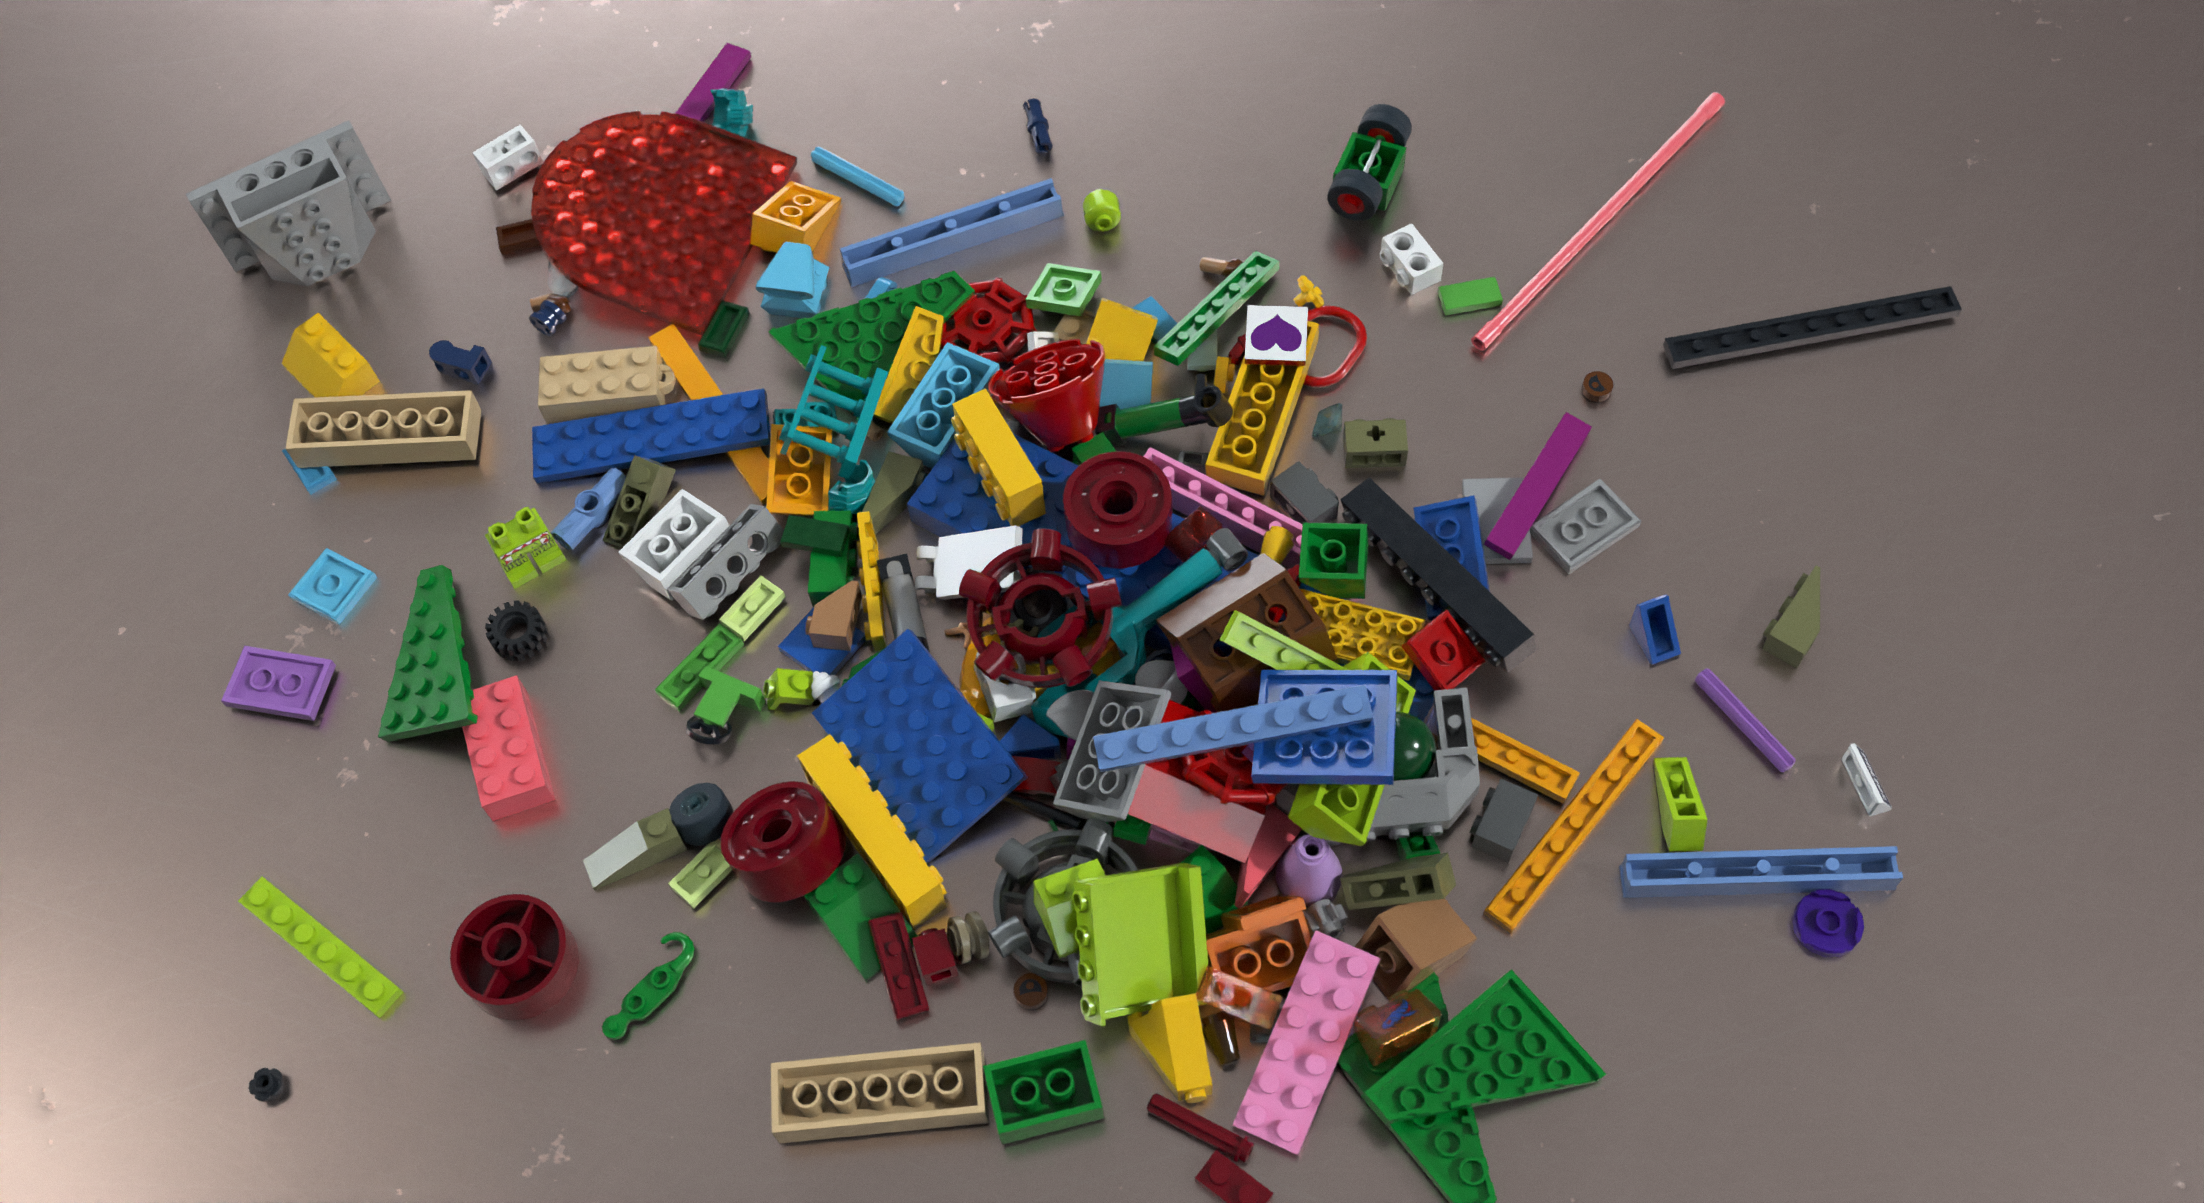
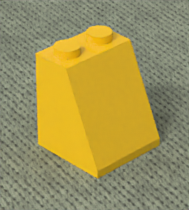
M1102 298L1086 344L1091 345V340L1099 342L1104 348L1105 359L1144 361L1158 319L1150 314Z

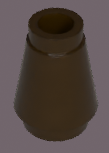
M1221 1011L1201 1020L1204 1026L1202 1028L1203 1034L1219 1059L1220 1064L1226 1065L1241 1059L1234 1018L1229 1017L1228 1011Z

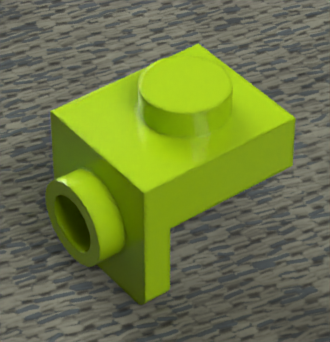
M776 668L769 679L765 680L763 686V696L767 698L768 710H775L780 703L811 705L815 701L812 697L811 688L813 672Z

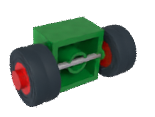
M1387 104L1373 105L1365 111L1357 133L1352 132L1333 173V182L1327 194L1329 205L1342 217L1354 221H1364L1370 219L1377 209L1386 211L1404 170L1407 148L1405 146L1412 131L1410 119L1400 109Z

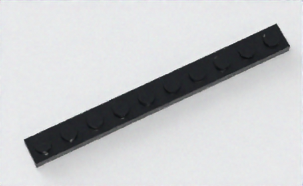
M1948 286L1665 338L1663 347L1671 368L1676 369L1959 317L1962 308L1952 287Z

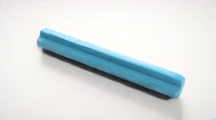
M816 147L811 152L812 161L885 201L895 206H899L904 201L905 196L902 190L821 147Z

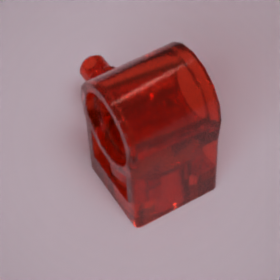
M1199 506L1169 533L1164 545L1182 562H1185L1202 548L1209 551L1206 545L1208 539L1216 531L1223 529V525L1203 507Z

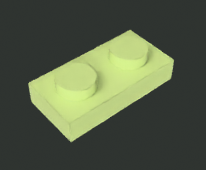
M760 575L719 619L720 623L745 641L786 598L784 591Z
M719 839L709 843L668 883L670 888L693 909L732 871V868L722 855L721 841Z

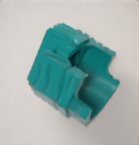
M712 89L711 93L714 98L715 110L710 131H715V135L744 137L748 125L753 122V104H747L743 90Z
M861 459L860 465L856 464L849 480L846 478L844 482L839 480L828 491V511L851 510L852 515L863 511L875 483L873 471L866 460Z

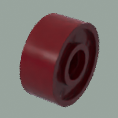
M1122 451L1107 452L1086 460L1069 477L1063 494L1067 534L1073 547L1092 563L1107 568H1129L1150 560L1162 550L1172 530V492L1166 475L1154 462L1135 453Z
M788 781L768 786L740 804L726 822L720 845L723 857L752 896L766 902H785L806 895L830 877L843 857L846 836L835 814L822 794L814 786L804 782Z
M509 894L484 902L464 919L452 942L450 963L452 973L458 985L483 1011L499 1019L518 1021L539 1016L562 1000L575 980L579 964V953L573 934L551 906L533 896ZM521 946L514 957L503 961L509 951Z

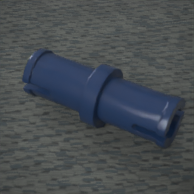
M1034 98L1029 99L1030 108L1027 102L1023 104L1028 120L1027 130L1032 135L1035 151L1039 154H1044L1053 148L1048 133L1049 123L1043 116L1040 101Z

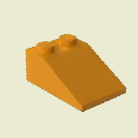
M790 181L753 213L750 244L761 247L764 251L777 253L784 242L807 244L813 251L839 207L841 198Z
M771 424L766 508L771 514L814 516V511H828L831 456L791 441L786 455L781 454L780 451L784 441L779 440V436L784 425ZM797 426L796 428L798 431L832 444V430L811 426Z

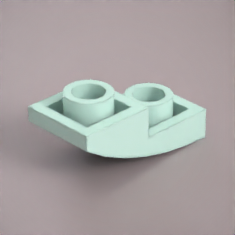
M1217 330L1188 356V370L1205 372L1216 369Z

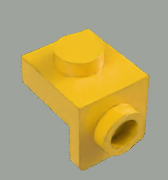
M1217 356L1214 386L1218 387L1222 393H1227L1228 382H1234L1236 364H1231L1230 357Z

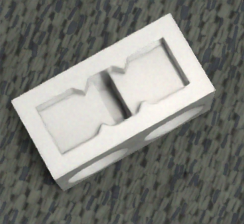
M521 125L473 152L482 174L495 190L502 188L543 163L535 141Z
M1412 223L1382 237L1381 261L1386 267L1389 266L1400 286H1405L1411 295L1441 281L1444 263Z

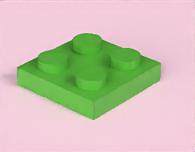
M1047 263L1026 298L1027 308L1081 317L1102 281L1101 271Z

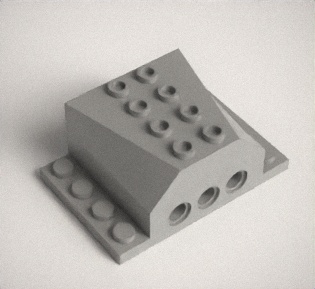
M349 120L186 193L189 202L235 272L260 261L272 280L303 286H310L359 263L376 232L366 212L391 201Z

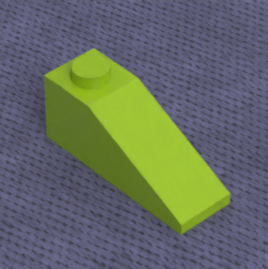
M1687 757L1654 758L1653 767L1662 830L1669 852L1703 851L1708 819Z

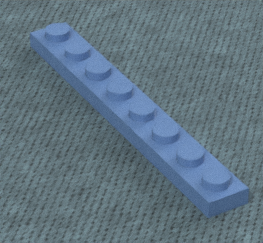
M1365 684L1093 736L1099 770L1100 772L1368 722L1373 720V714Z

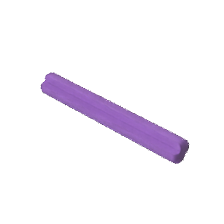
M1706 668L1696 676L1695 682L1780 772L1784 773L1793 767L1796 762L1795 758L1710 669Z

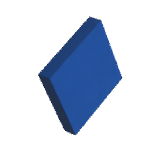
M813 607L778 645L779 651L807 671H812L813 673L815 671L819 673L826 672L828 675H836L866 641L865 633L855 628L851 651L813 647L810 636L806 634V621L808 616L813 615Z

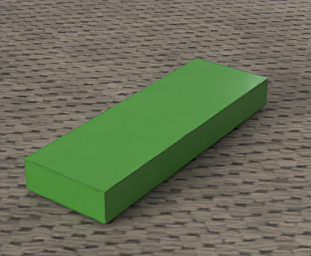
M719 623L656 687V694L680 712L704 687L699 678V674L704 666L719 671L744 646L742 639Z

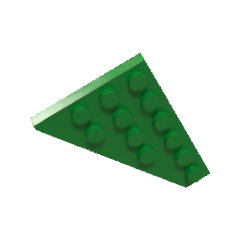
M955 271L941 274L935 279L928 278L916 285L903 289L900 287L878 294L875 298H865L859 300L856 304L840 309L839 307L815 314L811 318L796 320L795 323L780 328L773 327L768 333L804 369L810 355L817 356L822 345L827 347L822 362L864 379L867 377L873 378L877 368L885 370L889 374L916 306L943 316L945 323L974 295L975 290ZM819 373L815 377V380L825 389L855 401L865 399L866 395L862 394L860 389Z
M444 565L423 569L417 578V586L413 602L410 605V613L406 629L403 633L402 645L396 660L393 680L388 690L385 711L381 718L378 737L386 742L477 723L478 716L472 712L471 706L474 694L470 687L468 662L463 660L461 650L465 643L461 636L462 627L459 611L455 610L453 605V598L456 596V593L452 586V571Z
M1511 969L1371 1086L1361 1097L1386 1125L1596 1083L1606 1073Z
M1432 973L1400 998L1407 1000L1411 1004V1011L1420 1009L1413 1015L1398 1021L1404 1023H1395L1393 1026L1397 1027L1383 1029L1381 1027L1383 1023L1380 1018L1381 1015H1378L1347 1039L1336 1065L1361 1095L1449 1022L1447 1007L1444 1004L1439 985V977L1435 973ZM1397 1001V1002L1393 1003L1392 1005H1394V1004L1397 1005V1003H1401L1402 1001ZM1392 1007L1388 1008L1390 1011L1382 1016L1383 1019H1386L1389 1013L1394 1011L1393 1009L1391 1010ZM1473 1107L1386 1124L1449 1203H1496L1497 1197L1489 1176V1167L1483 1153Z

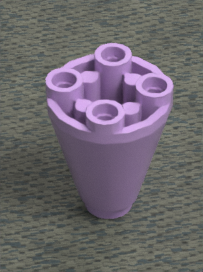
M1307 834L1303 835L1288 848L1278 861L1276 882L1282 894L1303 897L1305 906L1310 907L1320 900L1329 899L1333 901L1336 898L1337 892L1341 887L1340 878L1342 877L1343 870L1339 859L1327 841Z

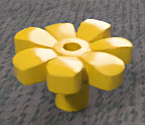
M1305 275L1300 276L1297 281L1301 293L1293 299L1298 307H1302L1307 302H1311L1317 308L1323 306L1324 300L1321 297L1323 293L1318 286L1314 288V284Z

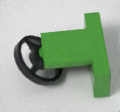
M704 666L699 674V678L707 692L695 710L694 716L687 721L686 733L694 741L703 744L715 745L726 742L730 738L732 727L727 720L736 704L739 703L760 712L766 703L761 689ZM719 727H724L727 730V733L721 736L719 733ZM692 729H698L702 733L712 735L713 737L698 735Z

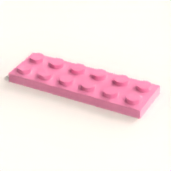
M1315 930L1233 1122V1126L1299 1155L1380 962L1379 957Z

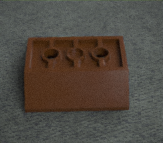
M1265 553L1257 556L1156 619V623L1173 648L1179 645L1212 693L1213 697L1210 702L1217 712L1258 705L1261 670H1276L1230 646L1232 653L1227 657H1220L1214 652L1213 645L1220 642V638L1234 610L1243 613L1333 662L1337 660L1331 640L1319 615L1288 571ZM1273 607L1281 608L1286 614V619L1283 622H1274L1269 618L1268 610Z

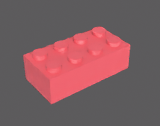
M516 675L474 689V699L471 700L472 712L478 716L477 723L463 726L462 728L481 807L492 821H496L555 801L528 692Z

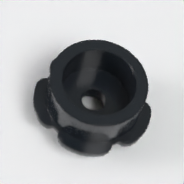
M268 1068L259 1069L254 1074L253 1080L249 1082L250 1094L255 1095V1099L258 1101L276 1099L284 1088L281 1072L275 1068L271 1070ZM268 1081V1085L263 1087V1083Z

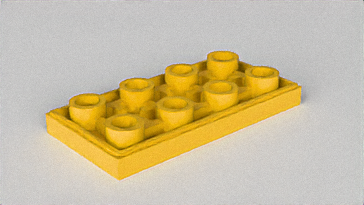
M1300 589L1325 625L1337 656V660L1334 662L1347 664L1369 652L1390 670H1397V675L1401 679L1410 680L1414 663L1401 645L1424 627V619Z

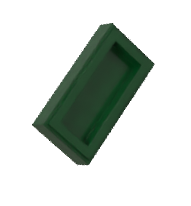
M722 300L698 344L699 350L726 358L750 314L748 307Z
M789 515L780 542L782 547L842 557L850 529L845 524Z

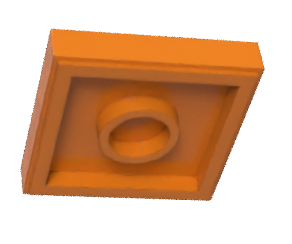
M1278 894L1241 907V909L1238 908L1223 913L1220 917L1224 928L1245 931L1306 909L1303 897Z

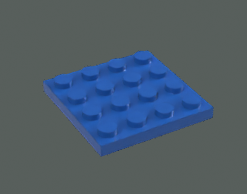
M1261 670L1258 705L1366 684L1373 720L1254 743L1252 782L1272 784L1393 785L1397 670Z

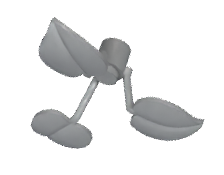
M1149 661L1139 668L1135 676V685L1169 690L1172 692L1169 700L1181 704L1186 697L1188 689L1178 679L1174 661ZM1076 690L1061 696L1049 707L1046 717L1052 720L1068 737L1077 740L1094 692Z

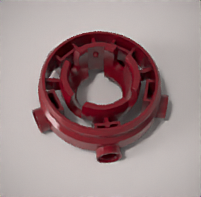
M1052 529L1033 530L1031 543H1025L1006 550L990 561L981 573L969 568L961 580L958 592L960 596L968 599V630L973 644L980 654L973 663L994 682L1002 676L1016 684L1032 688H1050L1063 684L1071 687L1087 679L1093 672L1091 667L1101 657L1109 641L1113 624V608L1122 606L1115 577L1104 580L1098 568L1086 556L1077 550L1062 545L1061 533ZM1032 565L1034 570L1062 572L1064 565L1078 571L1091 582L1086 584L1089 601H1084L1079 586L1076 587L1066 579L1048 573L1026 576L1024 567ZM1018 570L1022 578L1005 591L998 606L994 607L1002 590L999 583L1009 574ZM1039 590L1057 591L1062 597L1070 598L1077 607L1076 612L1066 614L1061 627L1049 636L1041 638L1030 637L1019 631L1016 626L1011 628L1007 626L1011 617L1010 610L1013 609L1016 599L1021 600L1026 595ZM993 611L994 624H987L982 627L983 613L991 614ZM1089 611H1093L1096 621L1103 620V626L1095 645L1084 656L1079 647L1075 645V640L1078 635L1086 639L1090 625ZM998 633L1001 642L1005 646L1004 648L992 640L986 647L983 637ZM1018 652L1023 656L1024 662L1027 665L1039 667L1040 676L1016 673L1019 666L1013 656ZM1055 666L1057 673L1047 675V667Z

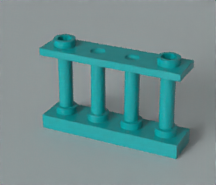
M821 345L817 356L811 354L805 371L810 374L791 424L785 422L779 436V440L784 441L780 453L786 455L791 441L836 458V462L841 463L838 476L849 480L858 461L888 372L877 368L873 378L867 377L864 379L824 363L822 359L827 347ZM817 373L862 390L861 393L866 395L864 401L861 399L855 401L813 384ZM810 395L853 412V416L858 418L857 422L848 424L805 407L808 396ZM800 418L845 435V439L849 440L848 447L845 445L839 447L796 430Z

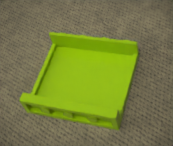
M1178 863L1074 881L1075 891L1072 895V903L1077 914L1075 939L1079 946L1080 962L1078 963V975L1082 981L1083 991L1080 1006L1086 1021L1104 1026L1106 1025L1105 1019L1149 1011L1152 1009L1151 1004L1161 999L1196 993L1198 1006L1211 1004L1201 866Z

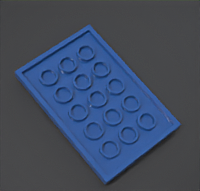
M906 629L812 712L828 735L831 734L837 744L841 741L844 742L852 755V758L849 759L854 767L860 765L870 779L869 785L872 788V792L879 790L888 804L886 808L891 816L896 814L906 828L905 834L909 841L914 839L924 852L925 856L923 858L928 863L1028 778L910 629Z

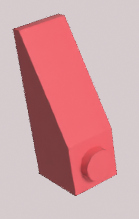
M1270 804L1265 811L1264 820L1246 863L1241 861L1235 906L1241 909L1277 865L1285 851L1294 844L1302 831V828L1291 821L1285 813L1273 804Z

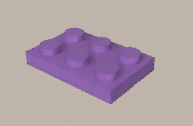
M244 646L221 701L226 707L314 721L336 664L330 659Z

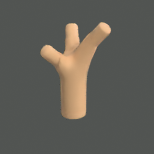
M983 613L982 624L989 617H993L992 613ZM961 622L958 627L944 631L946 636L964 634L965 642L963 647L968 649L972 639L967 622Z

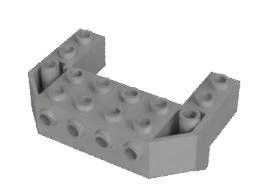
M1467 687L1434 691L1433 703L1439 750H1435V762L1424 778L1394 781L1393 785H1384L1366 842L1375 841V836L1389 835V839L1408 838L1409 833L1423 832V836L1441 835L1443 830L1449 829L1478 794L1480 786L1477 746L1474 744ZM1288 784L1276 796L1278 809L1287 816L1300 784ZM1326 840L1329 846L1342 844L1341 842Z

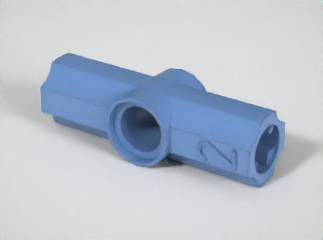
M611 468L591 490L582 491L577 495L575 507L551 531V535L561 546L567 550H573L593 528L601 527L607 522L609 511L617 503L626 479L624 473L617 468Z

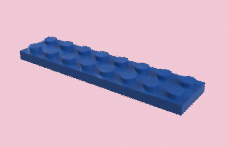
M761 388L532 427L533 478L538 484L608 472L611 468H617L618 470L628 469L631 466L634 455L664 463L770 445L771 437L766 390Z

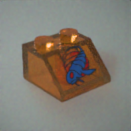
M1418 989L1409 993L1406 990L1399 991L1388 999L1389 1003L1379 1008L1376 1005H1371L1357 1014L1358 1018L1355 1019L1353 1030L1373 1066L1429 1039L1436 1033L1442 1014Z

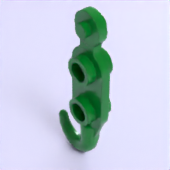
M672 932L661 938V944L674 940L679 941L683 946L682 953L676 959L652 969L626 994L622 1001L620 1013L609 1016L603 1022L602 1032L607 1038L617 1040L623 1037L630 1022L644 1020L674 992L684 969L689 965L694 956V944L689 936L682 932Z

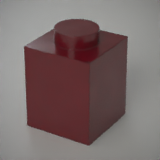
M930 928L919 933L918 937L912 938L926 986L959 976L945 928L940 930Z

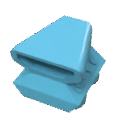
M784 242L756 284V290L764 294L760 307L771 315L795 318L813 317L821 309L820 298L822 291L827 287L826 277L829 267L814 259L809 245Z

